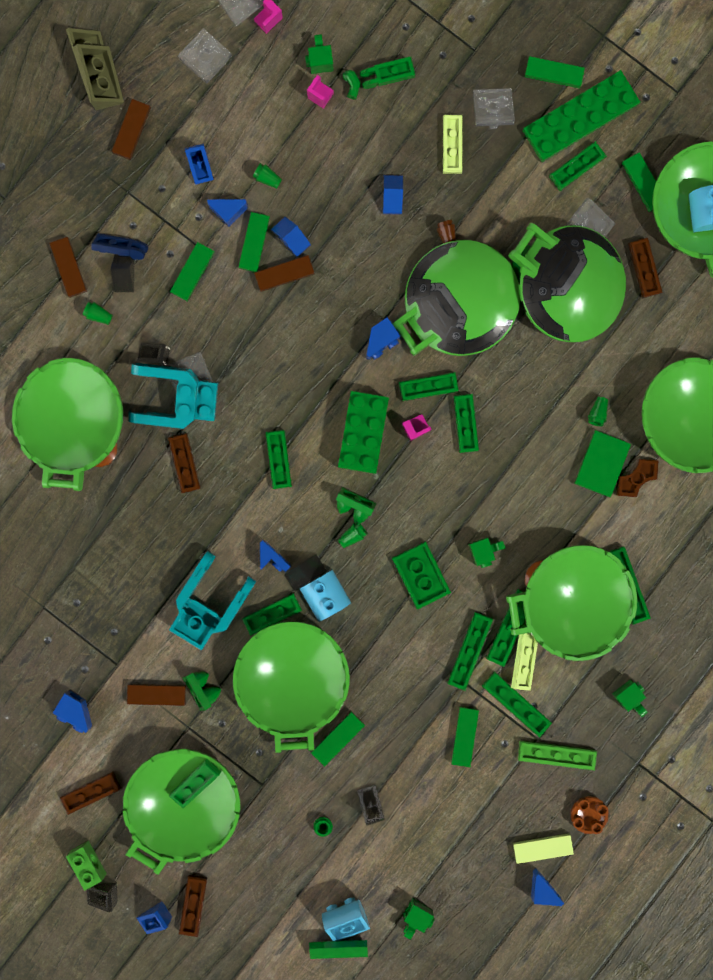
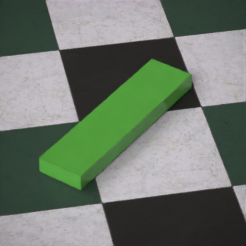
M520 740L518 761L595 770L597 751L592 749Z

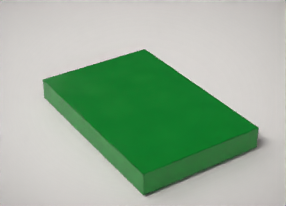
M595 430L574 484L611 498L631 444Z
M426 541L392 558L417 610L451 593Z

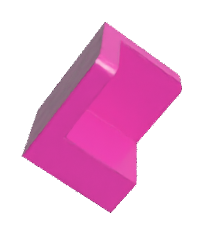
M264 0V9L254 18V22L266 34L283 19L282 10L272 0Z
M316 75L307 89L308 99L323 109L334 94V90L321 82L319 75Z
M422 414L402 423L410 441L432 430Z

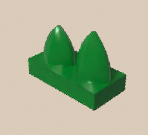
M343 487L336 498L337 509L340 514L354 508L353 518L355 524L364 522L372 515L376 506L375 502Z
M202 671L190 673L182 678L200 711H205L212 707L211 704L217 700L222 689L219 687H209L202 690L209 677V673Z

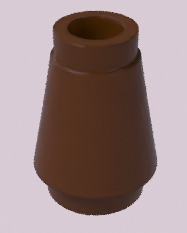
M452 220L437 224V232L443 244L456 241L455 224L452 223Z

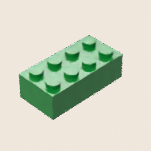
M351 391L338 468L376 474L389 397Z

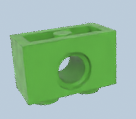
M89 840L73 848L66 856L84 891L102 882L107 874Z

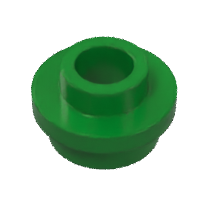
M319 817L315 820L313 828L318 836L325 837L332 832L333 824L329 818ZM324 823L327 825V827L325 829H321L320 824Z

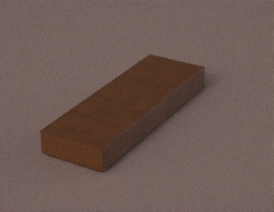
M134 99L131 100L112 149L113 154L131 160L150 112V105Z
M65 237L50 242L49 244L68 297L71 298L88 292L69 238Z
M648 238L629 242L628 246L642 299L663 293Z
M309 255L255 272L254 274L260 292L314 275L315 273Z
M188 434L169 437L168 440L181 493L201 489Z
M128 684L127 704L185 706L186 685Z
M114 771L62 795L60 799L69 815L119 791L121 786Z
M188 875L179 934L193 937H198L207 877Z

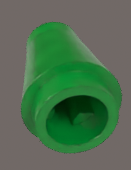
M260 163L253 174L256 181L276 189L282 181L266 164Z
M88 302L82 314L88 320L107 325L110 324L113 317L112 314L95 302Z
M597 397L588 415L589 424L602 427L607 422V398Z
M359 522L357 524L353 523L338 541L343 548H346L364 540L367 532Z

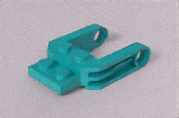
M132 363L131 374L173 379L178 380L179 383L176 392V415L129 411L128 422L184 429L195 419L215 421L218 382L199 380L192 369Z
M209 551L205 553L177 597L176 604L179 614L169 631L200 650H203L213 633L227 630L257 582L253 578L247 577V580L236 594L223 617H220L218 613L199 601L191 599L192 594L216 557Z

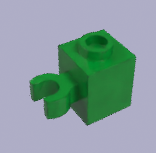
M322 34L314 35L315 47L308 48L309 55H305L306 67H310L311 74L334 71L331 45L323 46Z
M488 538L468 544L475 565L481 566V568L492 565L491 561L496 560L493 552L505 549L503 541L490 544Z
M628 680L612 693L626 711L629 712L634 708L641 717L648 713L640 703L646 696L643 694L645 690L639 682L635 683Z
M413 898L403 914L404 922L407 923L403 930L404 936L411 940L416 929L425 933L427 928L430 929L435 920L433 909Z

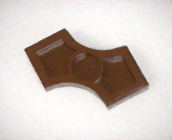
M638 459L635 469L630 474L618 477L616 496L637 497L639 489L644 483L650 480H657L659 461Z

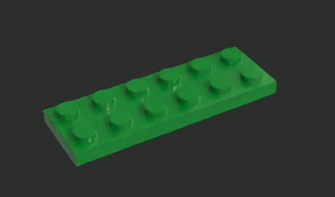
M620 70L526 126L522 131L543 163L635 108L641 102Z

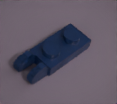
M99 233L91 244V249L94 251L118 254L119 256H130L133 260H143L149 248L146 243Z

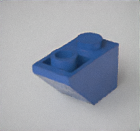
M388 317L371 328L366 355L368 360L379 358L383 355L382 351L387 347L392 349L399 344L400 335Z
M70 690L65 692L53 714L57 716L56 718L59 721L68 722L73 725L76 731L80 733L88 732L92 727L86 700Z

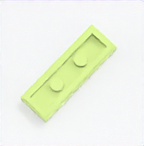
M443 115V174H462V115Z
M531 633L520 634L518 638L511 684L513 689L531 691L538 642Z
M569 833L513 843L517 864L574 854Z

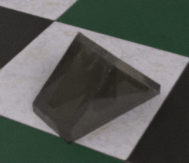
M115 254L111 265L114 292L134 293V260L130 256Z
M141 342L137 361L167 366L170 348L165 344Z
M316 554L284 574V576L295 591L325 572L326 568Z
M376 785L357 790L366 826L385 820L384 809Z
M117 883L96 884L87 889L88 905L106 912H112L118 903Z

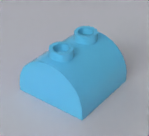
M713 185L696 189L689 194L693 232L713 230Z
M333 569L299 588L318 622L351 604Z
M348 898L344 901L345 905L340 907L336 904L330 905L326 908L327 912L322 913L324 929L333 941H340L370 929L360 900Z

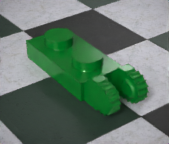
M411 57L377 64L374 67L360 71L362 78L376 75V79L365 81L362 84L364 89L415 78Z

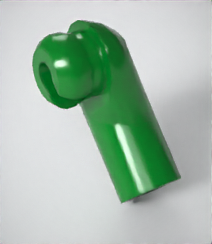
M348 70L343 73V80L350 85L347 97L356 100L361 83L353 70Z

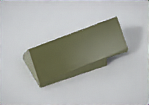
M67 28L66 32L92 106L97 111L123 104L124 100L109 46H104L101 32Z

